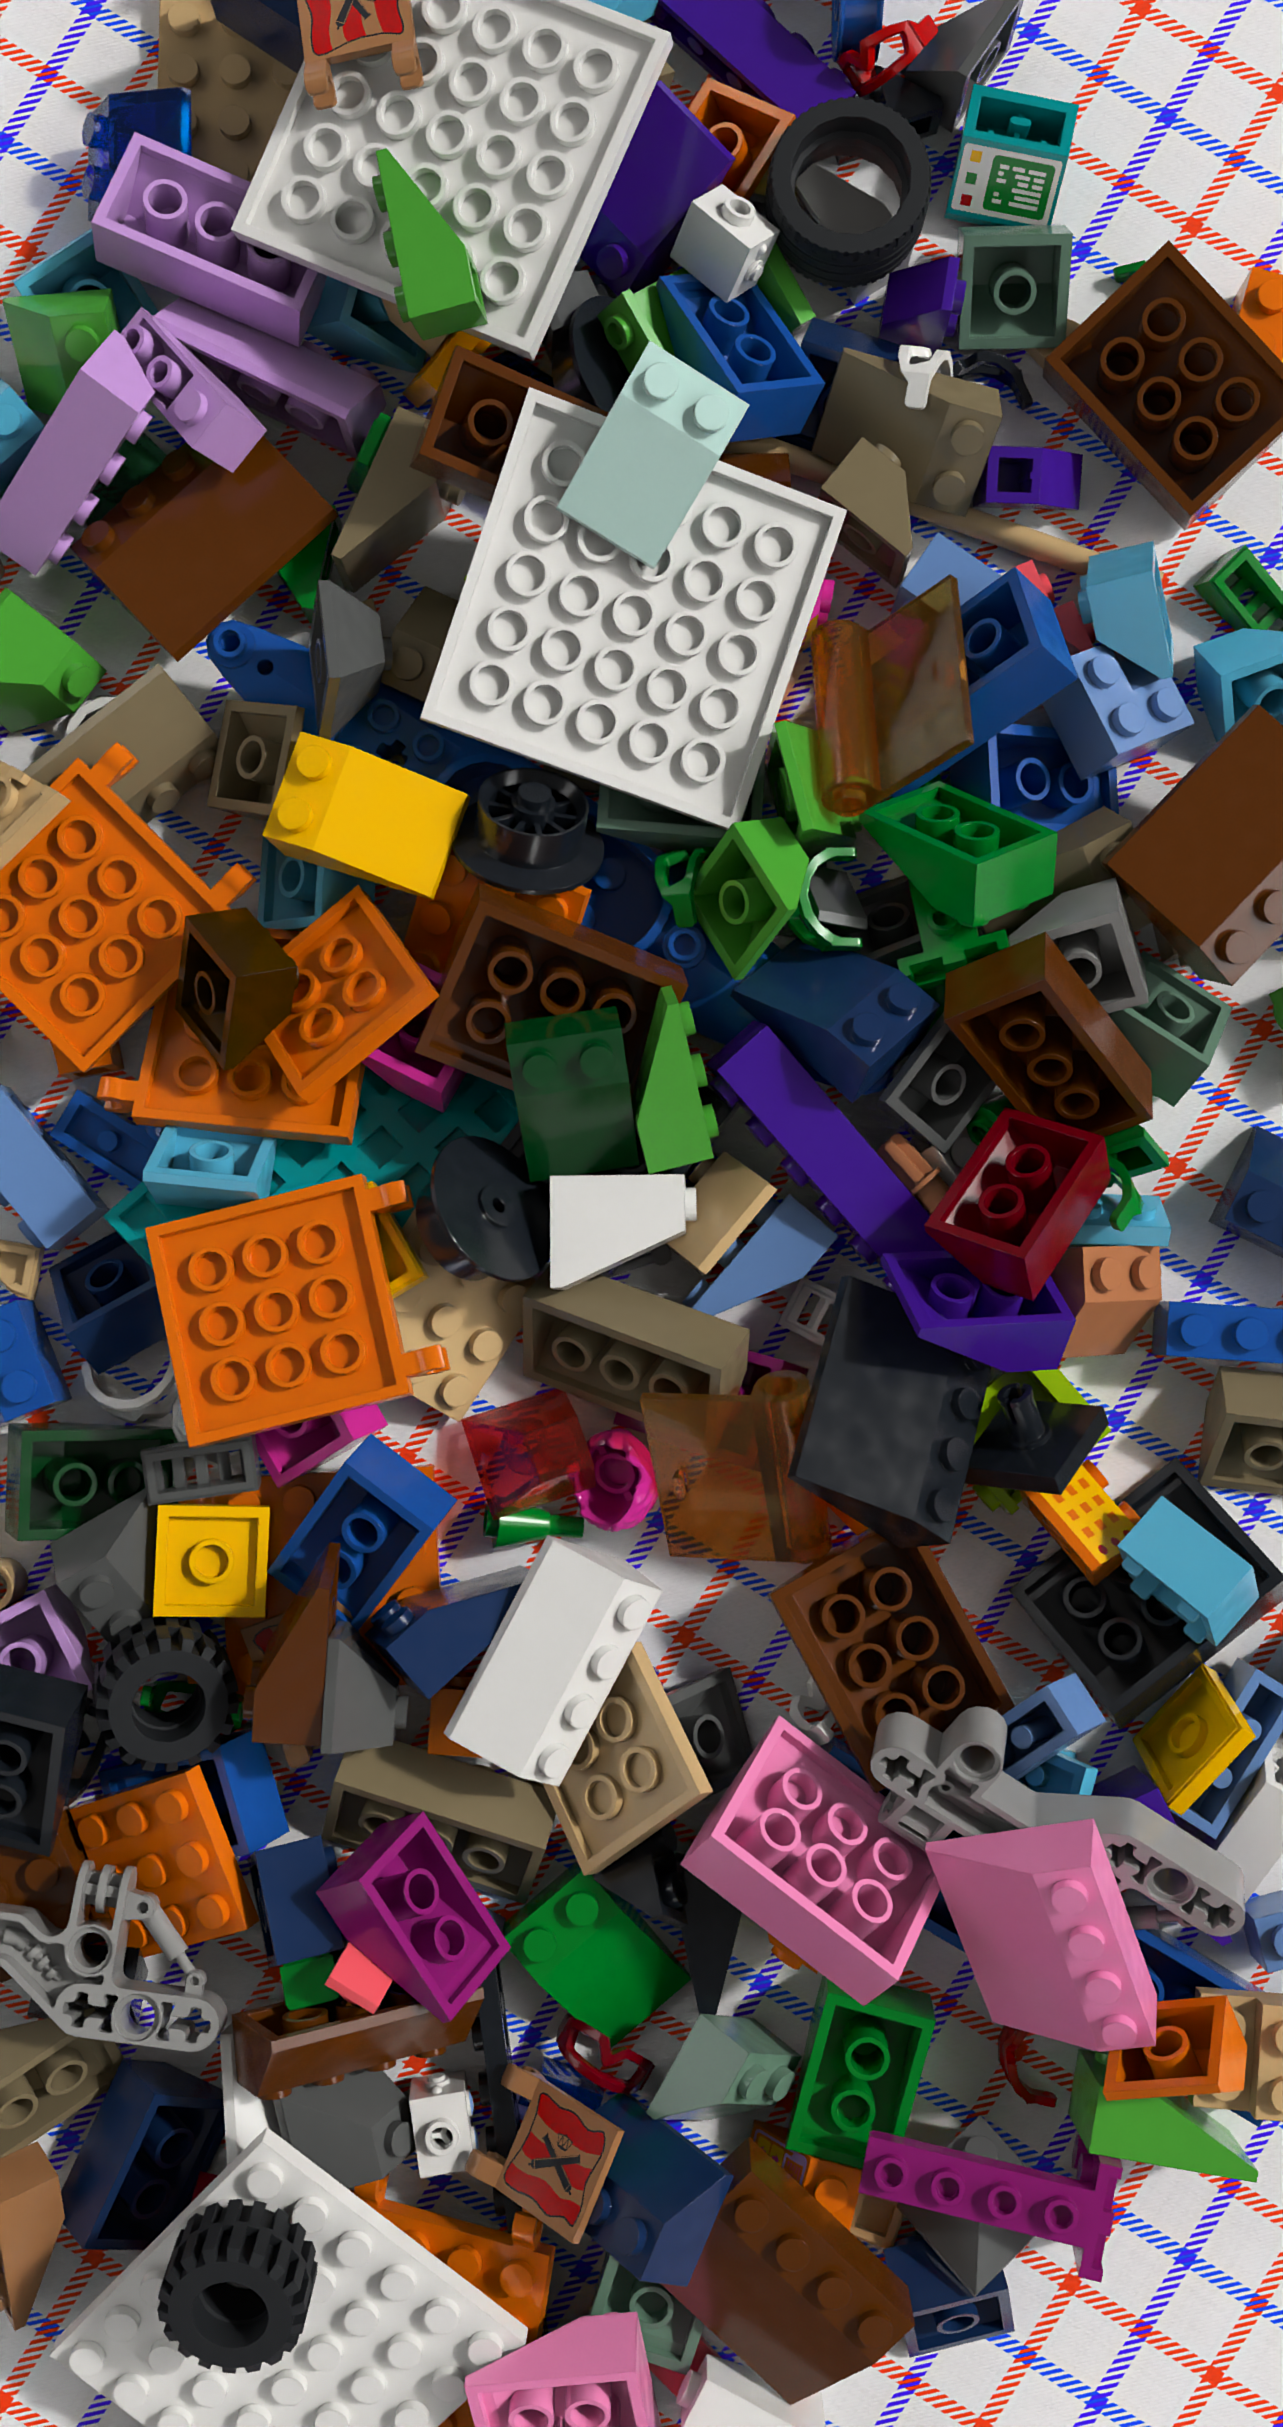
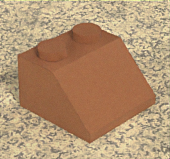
M1159 1246L1067 1248L1050 1275L1076 1319L1062 1358L1125 1354L1162 1300Z

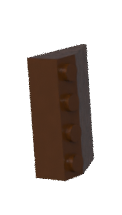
M1169 240L1057 346L1044 361L1042 377L1184 531L1213 505L1283 435L1282 361Z
M264 435L233 473L191 448L185 442L179 449L170 452L164 458L162 464L139 485L130 488L124 494L122 500L99 521L89 525L84 530L82 536L70 548L115 600L178 662L338 517V514Z
M1258 704L1251 706L1102 861L1104 867L1114 878L1116 877L1121 887L1200 979L1233 986L1283 934V725Z
M478 882L436 988L440 997L430 1005L414 1052L514 1091L504 1023L616 1006L622 1030L632 1100L660 988L672 985L678 1003H681L689 985L682 966Z
M868 1528L859 1536L855 1535L768 1593L773 1606L875 1793L886 1788L874 1778L871 1772V1757L878 1725L881 1719L888 1714L895 1712L912 1714L943 1733L967 1708L975 1706L988 1707L997 1711L1002 1716L1015 1707L929 1546L899 1548Z
M749 2136L720 2164L734 2177L688 2286L661 2284L790 2405L874 2365L915 2326L908 2286Z

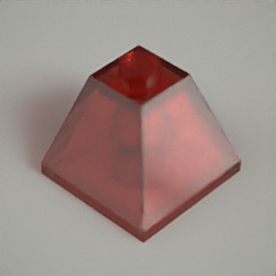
M554 1389L461 1419L493 1520L597 1487L594 1463L577 1414L566 1392Z

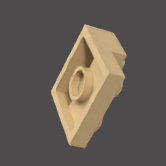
M1195 1986V1998L1227 1995L1247 2044V2057L1243 2091L1188 2095L1187 2099L1193 2107L1249 2111L1256 2120L1283 2122V1993Z

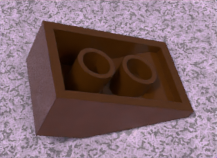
M329 1542L268 1640L263 1661L254 1660L251 1685L246 1686L243 1704V1720H253L252 1742L321 1746L328 1638L336 1625L341 1543Z

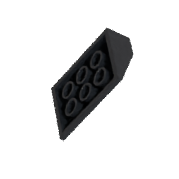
M850 1275L841 1277L787 1477L899 1548L950 1544L992 1366L919 1338L896 1293Z
M1177 1457L1116 1505L1118 1506L1121 1502L1125 1501L1142 1518L1154 1503L1163 1496L1253 1566L1259 1598L1217 1646H1214L1206 1638L1200 1644L1193 1641L1184 1632V1627L1187 1623L1153 1595L1149 1599L1143 1600L1135 1594L1130 1587L1134 1580L1129 1577L1122 1564L1097 1585L1093 1586L1061 1548L1009 1589L1031 1620L1072 1672L1077 1674L1087 1691L1120 1730L1193 1673L1202 1663L1204 1664L1283 1601V1573Z
M0 1663V1845L50 1857L54 1848L83 1730L88 1685Z

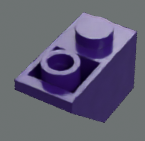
M949 256L891 272L888 277L883 300L878 338L899 345L930 348L932 356L936 350L941 349L944 337L953 338L958 315H961L967 283V281L957 279L960 258Z
M992 446L973 495V507L1077 511L1080 504L1083 454L1041 447Z

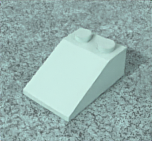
M649 341L557 505L556 510L654 570L750 405Z

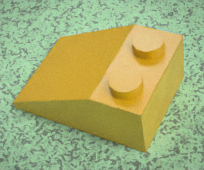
M300 731L262 835L285 856L434 900L452 850V843L459 831L470 797L464 792L355 747Z

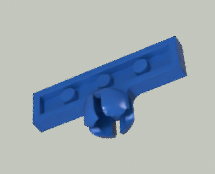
M76 1090L51 1131L50 1136L131 1189H134L143 1181V1170L165 1127L136 1125L120 1113L105 1111V1104L86 1091Z

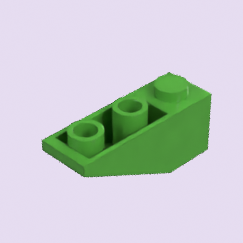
M387 148L377 150L376 156L380 175L372 177V184L380 211L382 213L388 212L391 230L383 232V239L391 266L393 268L399 267L402 285L394 287V294L403 323L411 321L423 341L488 324L477 268L465 245Z
M672 985L660 988L631 1100L634 1121L649 1174L714 1158L710 1138L719 1136L712 1104L702 1106L698 1090L700 1087L708 1086L701 1054L690 1055L686 1036L696 1034L691 1008L688 1001L678 1003Z

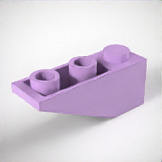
M141 307L120 334L125 337L150 386L155 391L151 401L191 448L233 473L267 429L224 383L154 316Z

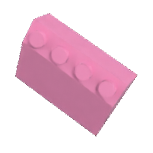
M780 1715L773 1721L710 1813L680 1864L862 2006L867 2005L899 1981L940 1891L926 1852L878 1822V1814L886 1797L880 1792H873L871 1786Z
M1094 1818L926 1842V1854L992 2022L1097 2052L1156 2046L1157 1993Z
M609 2312L603 2315L579 2317L465 2376L464 2388L475 2427H662L637 2312Z

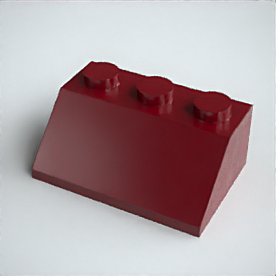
M1005 1107L924 1224L926 1233L983 1284L1034 1301L1111 1181L1105 1137Z

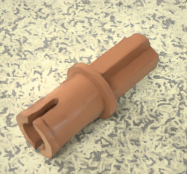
M897 1133L880 1146L877 1154L931 1215L950 1187L938 1175L942 1171L938 1166L934 1170L902 1134Z

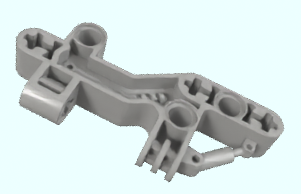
M981 1706L967 1708L943 1733L920 1718L905 1712L891 1713L881 1719L877 1728L871 1757V1772L874 1778L890 1789L880 1808L878 1822L925 1851L926 1842L944 1840L953 1830L967 1837L1094 1818L1120 1892L1129 1888L1135 1889L1168 1909L1158 1911L1156 1905L1126 1907L1134 1930L1159 1929L1160 1922L1178 1921L1183 1927H1196L1211 1936L1224 1937L1240 1931L1245 1924V1887L1241 1868L1147 1806L1126 1797L1036 1792L1003 1772L1007 1724L1004 1717L997 1711Z
M84 1860L77 1877L70 1918L66 1929L56 1927L36 1908L0 1903V1967L22 1987L66 2034L95 2040L184 2052H198L209 2047L224 2030L228 2020L227 2007L224 2000L217 1993L204 1989L207 1975L202 1969H196L184 1951L188 1949V1946L161 1908L158 1896L152 1892L136 1889L137 1867L127 1866L122 1874L116 1873L115 1865L105 1864L102 1871L95 1870L94 1861ZM90 1905H95L96 1913L106 1914L109 1907L116 1908L114 1920L107 1917L89 1919ZM131 1920H141L169 1962L173 1959L177 1961L186 1975L185 1987L132 1980L125 1976L123 1965ZM88 1933L100 1934L106 1940L108 1954L104 1961L93 1960L86 1954L84 1940ZM85 1993L88 1994V2004L99 2007L108 2006L118 1997L113 2009L100 2008L88 2017L84 2016V2007L75 2004V2000ZM142 1999L152 2006L155 2014L153 2025L143 2027L132 2020L130 2015L132 2000ZM196 2008L202 2009L201 2018L203 2020L210 2021V2024L200 2033L195 2032L194 2021L180 2019L188 2017ZM170 2016L180 2017L168 2027V2030L165 2028Z

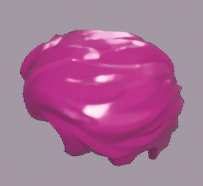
M621 1428L611 1429L592 1435L586 1444L587 1451L581 1454L574 1462L572 1482L570 1483L571 1494L575 1497L580 1507V1516L585 1518L588 1523L605 1531L618 1532L622 1529L632 1528L644 1520L658 1498L660 1484L657 1464L644 1444L633 1436L629 1430Z

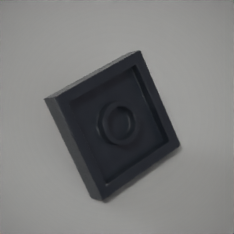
M1019 1383L1008 1384L997 1394V1400L1001 1408L973 1445L964 1484L1061 1495L1109 1424L1103 1406L1036 1401L1033 1396L1032 1387L1029 1384L1024 1383L1022 1387Z

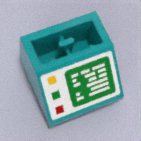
M973 84L964 117L944 218L982 226L1051 225L1070 153L1079 105Z

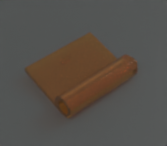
M949 574L869 630L855 622L837 619L819 625L812 632L810 641L821 801L826 809L842 817L858 816L974 744L957 578Z
M792 1370L768 1373L758 1379L751 1395L642 1393L640 1397L641 1409L670 1556L811 1564L829 1553L832 1548V1534L827 1502L787 1477L810 1395L809 1380L804 1374Z

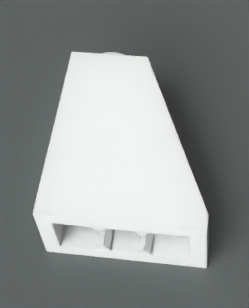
M684 1174L550 1176V1288L554 1290H567L685 1235L686 1221H697L696 1188H686Z
M1282 1733L1218 1837L1214 1839L1202 1831L1198 1840L1224 1855L1241 1868L1244 1875L1245 1903L1283 1854Z
M706 2354L697 2372L692 2369L687 2372L676 2399V2403L681 2405V2427H826L821 2391L790 2405L750 2367Z

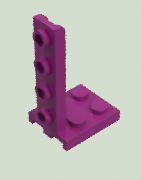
M873 2130L869 2132L858 2193L1072 2245L1078 2277L1101 2283L1103 2276L1101 2263L1106 2236L1110 2237L1114 2218L1112 2204L1117 2179L1121 2180L1123 2167L1119 2158L1088 2153L1079 2134L1076 2135L1072 2153V2168L1077 2169L1076 2179Z

